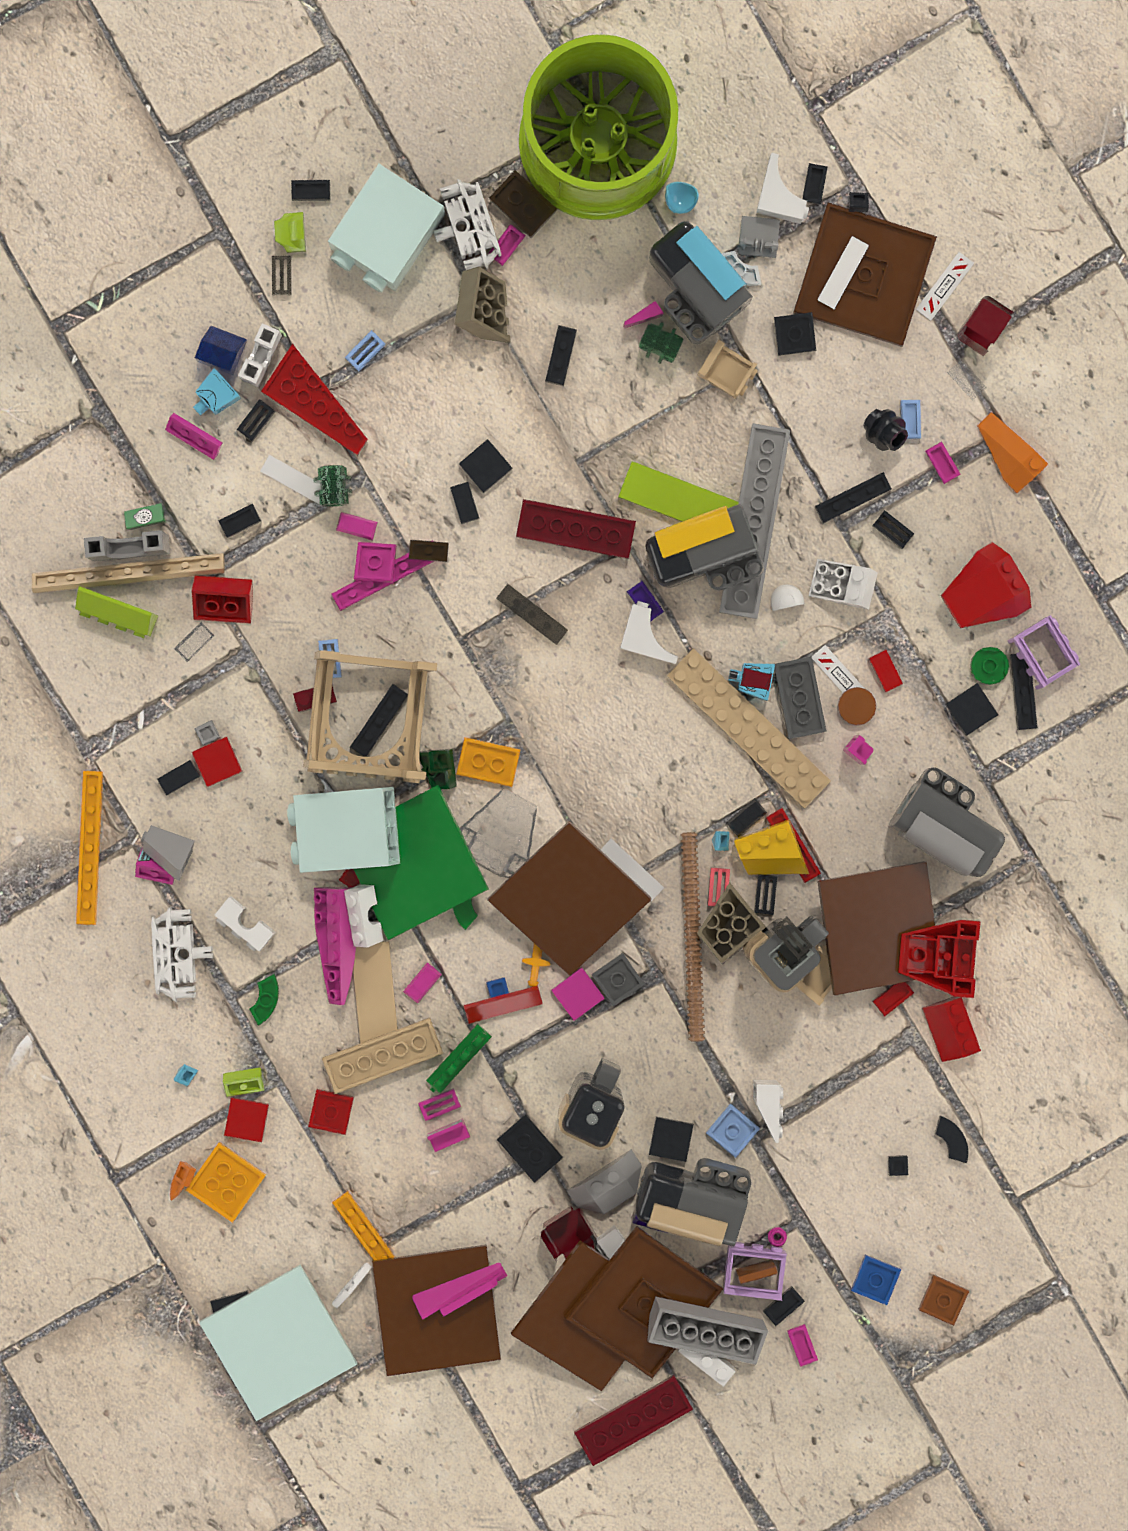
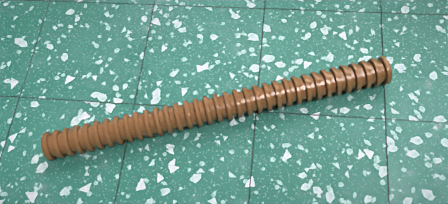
M686 832L680 834V836L682 837L681 843H683V846H681V849H683V852H681L683 864L681 865L684 867V870H682V873H684V876H682L684 888L682 890L684 891L683 897H685L683 903H685L683 914L685 915L684 921H686L684 927H686L684 930L686 933L684 944L687 946L685 947V951H687L685 953L687 957L685 968L688 975L686 977L688 981L686 983L688 987L686 992L689 999L687 1001L689 1005L687 1007L689 1011L687 1013V1016H689L687 1022H689L688 1028L690 1029L688 1031L690 1035L688 1040L699 1042L705 1040L703 1036L705 1034V1031H703L705 1019L702 1017L704 1016V1013H702V1010H704V1007H702L704 995H702L703 989H701V986H703V983H701V980H703L701 968L703 967L700 964L702 962V959H700V956H702V953H700L702 941H700V937L697 934L699 926H701V923H699V920H701V917H699L700 911H698V908H700V905H698V902H700L698 890L700 888L697 885L699 884V881H697V878H699V875H697L699 863H697L698 857H696V854H698V851H696V848H698L696 836L698 835L695 832Z

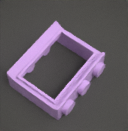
M1051 615L1007 640L1009 644L1015 643L1019 650L1016 653L1017 657L1020 660L1024 659L1029 666L1026 670L1028 675H1034L1039 684L1035 686L1036 690L1044 688L1049 683L1080 665L1077 653L1070 648L1068 638L1061 633L1057 620L1052 618ZM1043 625L1047 626L1069 663V666L1048 679L1023 637Z
M736 1242L734 1247L728 1245L723 1283L724 1294L782 1301L786 1251L782 1250V1247L771 1246V1249L763 1248V1245L760 1244L744 1246L742 1242ZM733 1255L780 1260L777 1289L731 1285Z

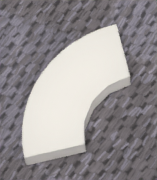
M735 251L722 253L745 281L746 286H761L758 266H750L743 263L737 257Z
M365 1263L355 1273L332 1302L334 1307L338 1308L346 1300L372 1266Z

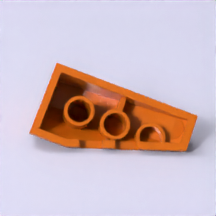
M992 412L977 425L986 445L991 451L995 464H997L1003 480L1016 494L1048 465L1029 444Z

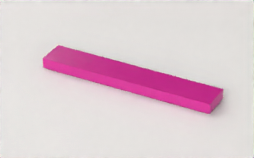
M409 553L395 560L393 583L434 561L409 559ZM354 581L331 595L339 610L342 611L393 583Z

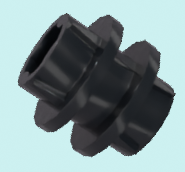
M876 409L872 411L863 424L866 430L867 441L875 444L876 448L881 451L889 449L891 451L898 450L903 446L908 437L904 419L896 416L895 412L890 409L883 411Z

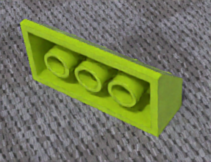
M80 586L78 588L75 609L80 611L79 615L89 619L91 615L98 618L97 622L108 625L109 622L116 624V629L124 632L127 629L133 630V635L145 638V635L151 637L158 615Z

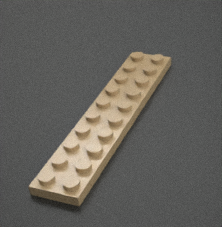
M694 648L667 675L680 690L804 809L831 782L826 775Z

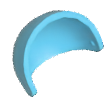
M672 182L666 186L665 201L672 212L685 214L690 212L697 204L698 190L691 184Z

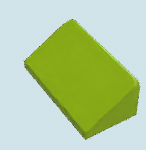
M261 1068L224 1073L223 1085L226 1097L264 1091Z

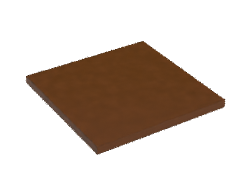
M827 202L793 313L812 312L814 320L903 347L937 236L861 212H850L848 208ZM853 236L869 246L835 309L818 301V298Z
M570 821L559 829L487 899L569 976L652 900L637 883Z
M917 862L817 881L823 927L829 932L825 937L833 995L836 996L915 980L898 972L901 934L935 926L927 862Z
M636 1226L565 1315V1318L653 1379L676 1350L673 1347L648 1342L649 1317L655 1297L709 1308L722 1292L723 1287Z
M579 1241L511 1331V1335L602 1391L625 1360L566 1320L565 1315L610 1259L582 1241Z
M486 1244L372 1261L387 1376L501 1360L492 1289L445 1316L442 1315L439 1309L425 1319H422L412 1298L415 1294L488 1267L489 1260Z

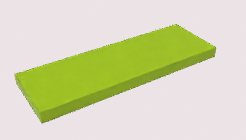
M633 461L630 464L618 498L681 522L723 506L730 508L739 503L733 499Z

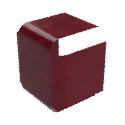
M984 296L976 304L958 331L957 337L962 343L984 356L988 352L987 349L991 343L994 344L1014 312L991 296Z
M570 1206L543 1223V1228H546L541 1231V1239L556 1263L557 1257L561 1254L566 1259L579 1241L595 1249L594 1242L590 1236L594 1235L596 1237V1233L580 1208L574 1210Z

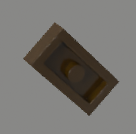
M410 540L409 559L447 562L449 543Z

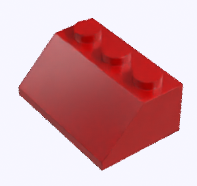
M195 576L192 586L193 619L251 624L253 579Z
M953 996L922 1008L941 1062L964 1058L981 1051L962 997Z

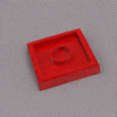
M224 737L192 752L207 787L243 772L228 737Z
M316 1089L308 1127L346 1135L354 1097Z
M231 1097L224 1136L262 1142L269 1104Z

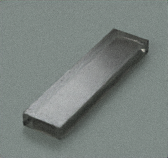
M508 583L496 598L555 645L560 642L568 629Z

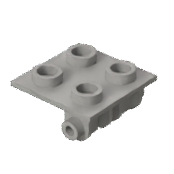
M742 216L738 254L776 258L780 220Z

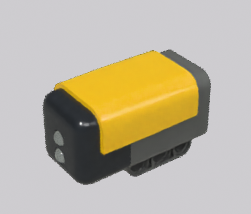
M741 504L730 508L723 506L656 531L655 536L649 538L645 544L649 564L654 571V578L661 586L667 588L675 587L706 575L711 588L720 591L759 577L764 571L756 541ZM752 563H758L760 566V570L755 574L751 573L749 569ZM737 569L740 570L741 578L733 580L731 577L732 572ZM717 576L723 578V584L720 587H715L713 584V580Z

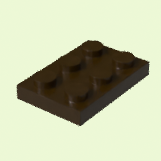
M516 170L489 197V200L530 238L557 211V208Z

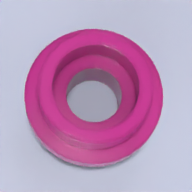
M780 1227L772 1228L768 1233L770 1244L775 1247L785 1244L787 1240L785 1230ZM776 1233L781 1235L778 1240L774 1239Z

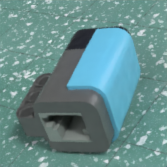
M686 221L680 222L651 247L649 255L651 265L673 290L665 299L664 310L692 343L701 344L751 303L753 296L746 289L747 284L698 226L694 227ZM674 300L678 303V307L671 309L667 303ZM687 315L691 321L684 324L680 321V317ZM694 330H700L702 331L703 336L701 338H695L692 335V332Z

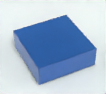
M505 977L486 982L490 998L509 993Z

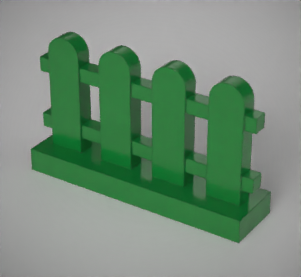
M477 1024L427 1078L426 1081L431 1085L430 1090L433 1093L435 1091L441 1093L492 1037L482 1026Z

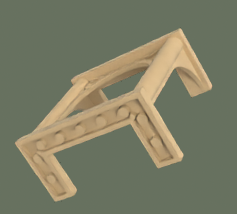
M316 651L314 660H317L307 759L303 760V767L307 768L308 772L323 773V770H327V774L338 775V771H345L347 776H357V773H365L367 778H376L377 775H384L386 780H395L396 777H403V781L420 783V779L425 780L426 772L421 771L419 761L427 673L437 671V663L408 662L345 655L333 651ZM334 662L410 670L404 729L397 743L383 754L372 757L357 756L344 750L334 739L329 726ZM325 738H329L331 740V744H328L323 748V744H326ZM399 746H403L402 752L404 751V756L397 751ZM330 748H337V756L331 760L327 759L326 752ZM390 754L398 756L400 760L398 766L390 764L388 759ZM342 755H346L348 757V760L346 762L345 760L339 761V763H336ZM361 759L365 760L364 764L360 763ZM379 759H384V760H385V764H386V766H387L388 768H386L385 765H384V764H381V763H380V766H379L378 763H377L378 760H379Z

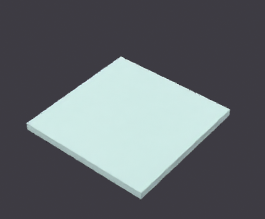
M301 1264L199 1322L256 1421L357 1365V1361Z

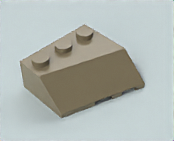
M480 267L463 271L454 324L480 339L505 343L511 342L510 335H507L509 318L505 315V307L507 306L505 281Z
M729 882L697 934L720 963L724 964L740 951L750 939L760 931H764L767 927Z

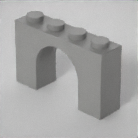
M162 530L142 532V536L133 538L108 539L104 536L84 538L85 558L94 562L170 554L169 535Z

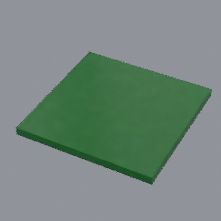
M439 785L395 807L400 864L354 869L361 885H374L377 904L373 905L372 908L388 940L489 890Z

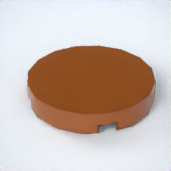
M850 688L843 692L839 698L837 705L839 714L848 724H865L875 715L876 700L872 693L864 688Z

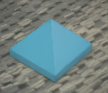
M715 832L712 838L715 851L729 850V832Z
M184 1064L178 1069L174 1081L188 1086L198 1070Z

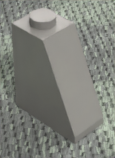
M151 825L148 832L145 831L141 842L144 843L143 851L173 878L180 881L193 852L195 840Z

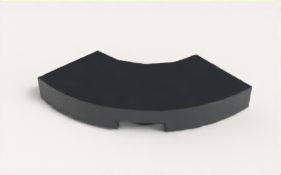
M939 1116L934 1134L946 1142L948 1158L967 1163L969 1154L968 1144L963 1132L954 1122L946 1117Z

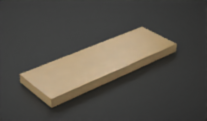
M389 941L379 942L367 948L356 947L353 974L360 1043L397 1030L398 1025Z
M429 1017L322 1057V1061L334 1093L337 1094L442 1055L443 1050Z

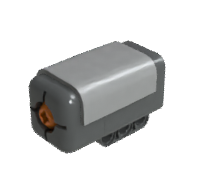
M936 767L927 768L922 773L889 822V826L899 831L898 835L964 876H984L993 863V858H996L1005 843V836L1001 831L968 811L975 800V793ZM930 771H934L937 775L936 780L933 782L928 778ZM947 781H950L953 785V789L950 792H947L944 788ZM964 791L969 794L967 802L961 800V794Z

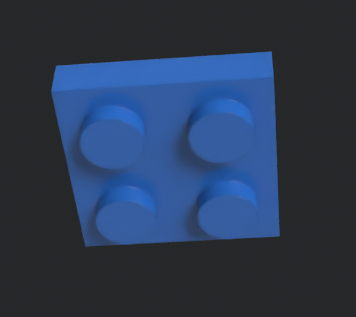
M865 1254L851 1291L888 1305L901 1269Z

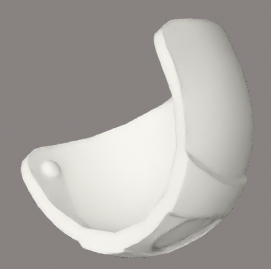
M789 584L777 587L771 596L773 611L805 604L800 590Z

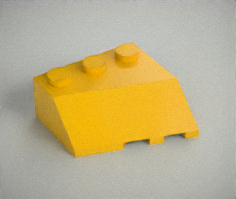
M790 820L749 833L734 840L739 857L748 875L809 874Z

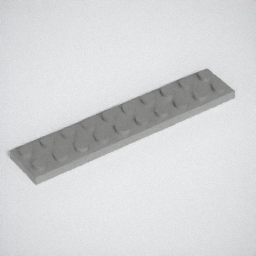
M752 424L738 504H741L744 508L759 550L764 571L759 577L724 589L719 613L753 619L758 618L790 430ZM752 563L749 568L750 572L753 574L757 573L760 570L759 564ZM738 569L734 570L731 574L732 579L739 580L742 575L741 571Z

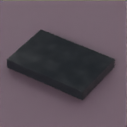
M526 1114L497 1138V1141L534 1183L563 1158L560 1152Z

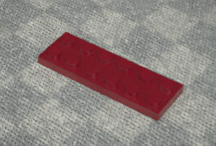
M523 499L516 538L629 559L636 521Z
M672 1375L574 1431V1434L592 1466H595L692 1411L693 1407L675 1375Z

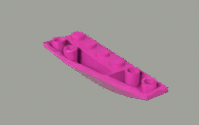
M352 887L314 888L315 930L329 1004L345 1005L354 967L356 947L352 940L344 893L345 890Z

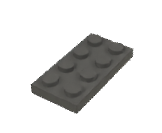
M812 656L776 663L774 670L788 739L827 732Z

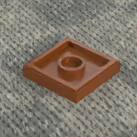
M772 1259L736 1269L740 1284L778 1273Z
M933 1274L918 1310L954 1326L969 1290Z

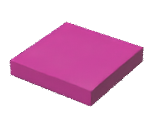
M358 542L354 580L393 583L396 544Z
M582 967L551 989L574 1021L605 998Z

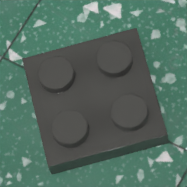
M621 953L591 974L613 1006L645 985L624 953Z

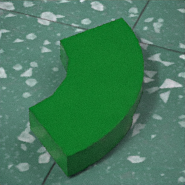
M472 898L453 908L456 919L465 930L478 916L473 909Z
M275 973L257 983L259 997L255 1005L249 1010L258 1026L271 1016L278 1003L279 985Z

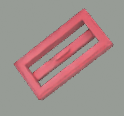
M710 869L708 906H715L720 898L722 872H725L724 891L728 886L730 869ZM718 872L716 902H712L714 873Z

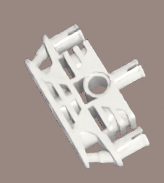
M457 179L458 183L440 188L443 200L462 195L457 197L458 200L456 201L454 198L451 199L450 203H448V200L444 201L451 225L433 230L437 242L455 236L462 260L466 259L465 256L467 255L472 257L473 253L475 255L481 254L479 257L463 261L466 270L476 267H485L487 270L489 268L488 265L497 255L501 256L492 222L479 183L476 182V185H471ZM466 191H476L477 194L468 196ZM465 201L469 210L468 213H466L463 205ZM470 219L472 220V223H473V226H474V230H471V231H470V224H469V221H468V220H470ZM460 224H464L467 227L463 232L458 231L456 228ZM474 237L478 238L480 248H477ZM494 247L495 250L486 256L485 250Z
M169 907L167 912L161 914L158 918L152 917L151 921L156 994L159 995L162 992L177 1002V998H196V992H189L196 990L195 985L177 987V984L182 982L188 983L189 981L190 983L196 982L195 959L213 958V953H205L212 952L213 947H194L193 924H188L187 926L186 924L180 926L173 925V922L191 921L192 915L184 916L192 914L191 909L172 910V907ZM166 921V927H159V923ZM173 947H178L173 956ZM181 949H186L189 952L187 959H183L180 956ZM162 983H169L170 989L162 987Z

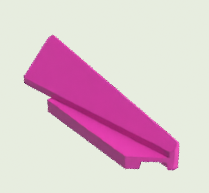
M498 1262L415 1294L412 1298L422 1319H425L439 1309L442 1315L445 1316L494 1288L498 1281L507 1277V1274L501 1263Z

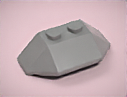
M631 1149L568 1189L567 1192L577 1207L605 1214L637 1193L642 1165Z

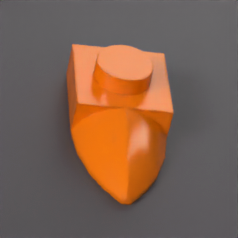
M180 1161L170 1188L171 1201L182 1192L185 1186L189 1187L194 1178L196 1169L187 1162Z

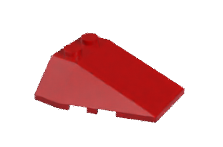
M994 542L976 551L958 576L953 579L940 595L960 629L1015 618L1032 608L1030 587L1011 555Z
M957 920L902 933L898 972L952 996L974 998L977 941H979L981 921Z

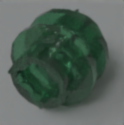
M661 322L659 326L652 323L648 324L639 343V348L647 352L646 358L649 359L651 353L660 356L657 362L659 364L663 360L670 363L674 362L684 340L683 337L675 334L677 328L673 327L671 333L662 330L664 322Z
M342 465L319 467L318 477L313 478V481L321 485V490L314 491V496L319 497L320 505L323 507H338L349 504L348 495H352L353 490L346 489L345 482L352 481V476L347 475V468Z

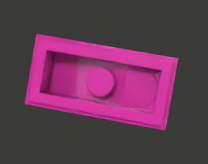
M654 301L626 320L623 327L628 328L660 318L664 313L657 302Z

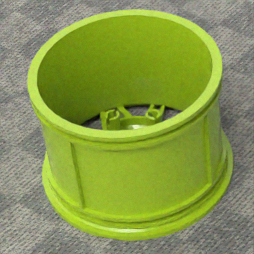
M588 35L575 38L549 53L535 69L528 83L519 130L520 157L532 186L558 210L587 220H607L623 217L635 212L651 201L666 183L672 171L677 152L678 101L669 74L660 61L644 47L628 39L613 35ZM589 72V99L570 85L566 79ZM592 72H599L601 98L599 104H595L593 101ZM602 72H610L626 77L604 98ZM633 81L639 85V88L628 113L620 114L615 108L608 106V104ZM558 84L562 85L586 106L576 116H567L553 91V88ZM644 89L654 100L658 110L633 116ZM547 94L552 99L561 119L536 115L541 102ZM659 114L662 116L659 120L637 128L627 125ZM538 120L569 128L557 131L533 124V121ZM664 123L665 141L661 145L640 132ZM533 129L556 137L540 147ZM633 138L659 152L652 160H642L629 157L624 148L627 139ZM570 141L575 152L569 160L553 164L544 154L545 151L560 142ZM617 157L631 176L625 178L619 171ZM582 158L584 161L581 172L577 178L571 176L570 174ZM591 163H607L611 171L610 182L590 181L589 169ZM631 166L644 168L635 173ZM562 169H568L567 173L562 171Z

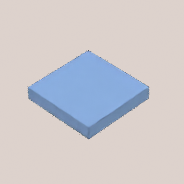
M730 1103L707 1130L706 1134L736 1158L760 1128Z

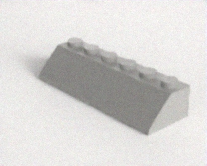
M655 1297L649 1317L648 1342L756 1365L768 1329L763 1319Z

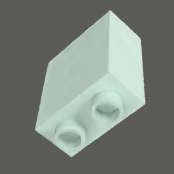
M378 164L329 238V246L334 251L330 259L346 271H350L353 265L365 271L366 274L362 280L378 292L382 293L386 286L396 291L434 233L433 230H436L444 218V206L381 164Z
M394 787L293 795L294 803L288 805L287 816L289 824L296 826L297 841L291 844V859L295 865L299 864L300 873L400 864Z

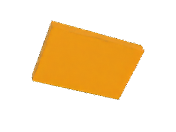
M464 737L456 775L512 787L520 749Z

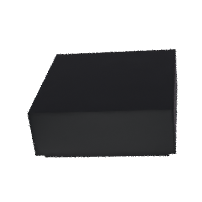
M849 192V211L868 212L869 194Z
M888 1156V1175H909L908 1156Z

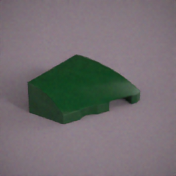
M453 749L419 751V761L423 766L421 770L426 772L432 788L439 785L441 790L457 787Z

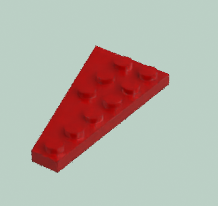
M292 343L261 392L358 456L368 441L367 437Z

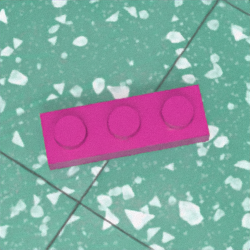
M175 413L169 417L165 428L167 432L213 460L218 456L223 442Z

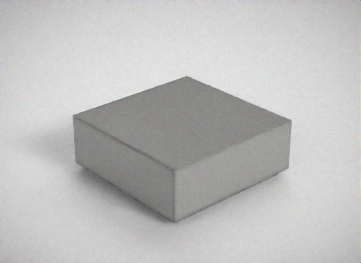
M212 720L194 728L203 746L220 738Z

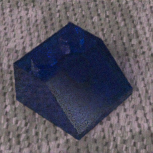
M210 326L201 339L194 358L197 362L234 375L247 339Z

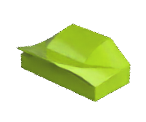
M285 213L280 219L275 220V242L282 245L287 253L306 252L304 213Z

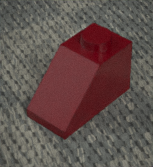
M333 686L330 704L337 702ZM314 688L293 693L298 712L301 713L312 709Z

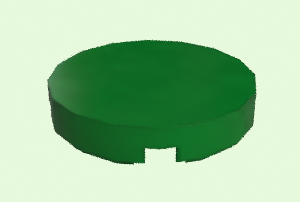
M986 647L978 650L973 655L970 669L973 677L978 682L992 685L999 683L1008 674L1009 662L1006 655L1000 649Z

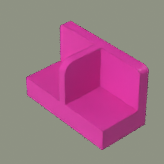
M855 735L843 749L845 753L860 765H865L867 763L866 760L874 751L861 735Z

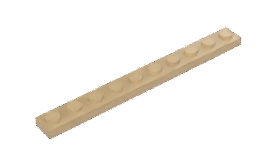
M221 553L32 573L33 593L78 589L79 586L88 588L225 573L224 554Z

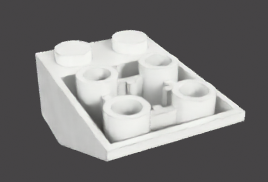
M817 559L809 596L869 610L878 572L871 568Z
M753 1079V1100L772 1138L776 1143H779V1138H782L783 1134L782 1126L779 1123V1119L783 1118V1107L780 1104V1099H783V1088H781L777 1080Z

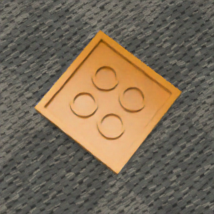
M218 1142L191 1181L190 1186L186 1188V1191L233 1223L266 1174L227 1146Z

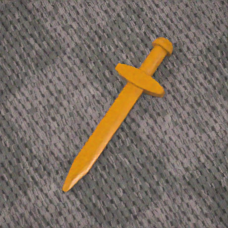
M535 944L533 945L532 958L522 959V962L532 965L530 980H528V985L531 987L538 986L539 984L537 981L539 966H550L549 961L541 959L542 950Z

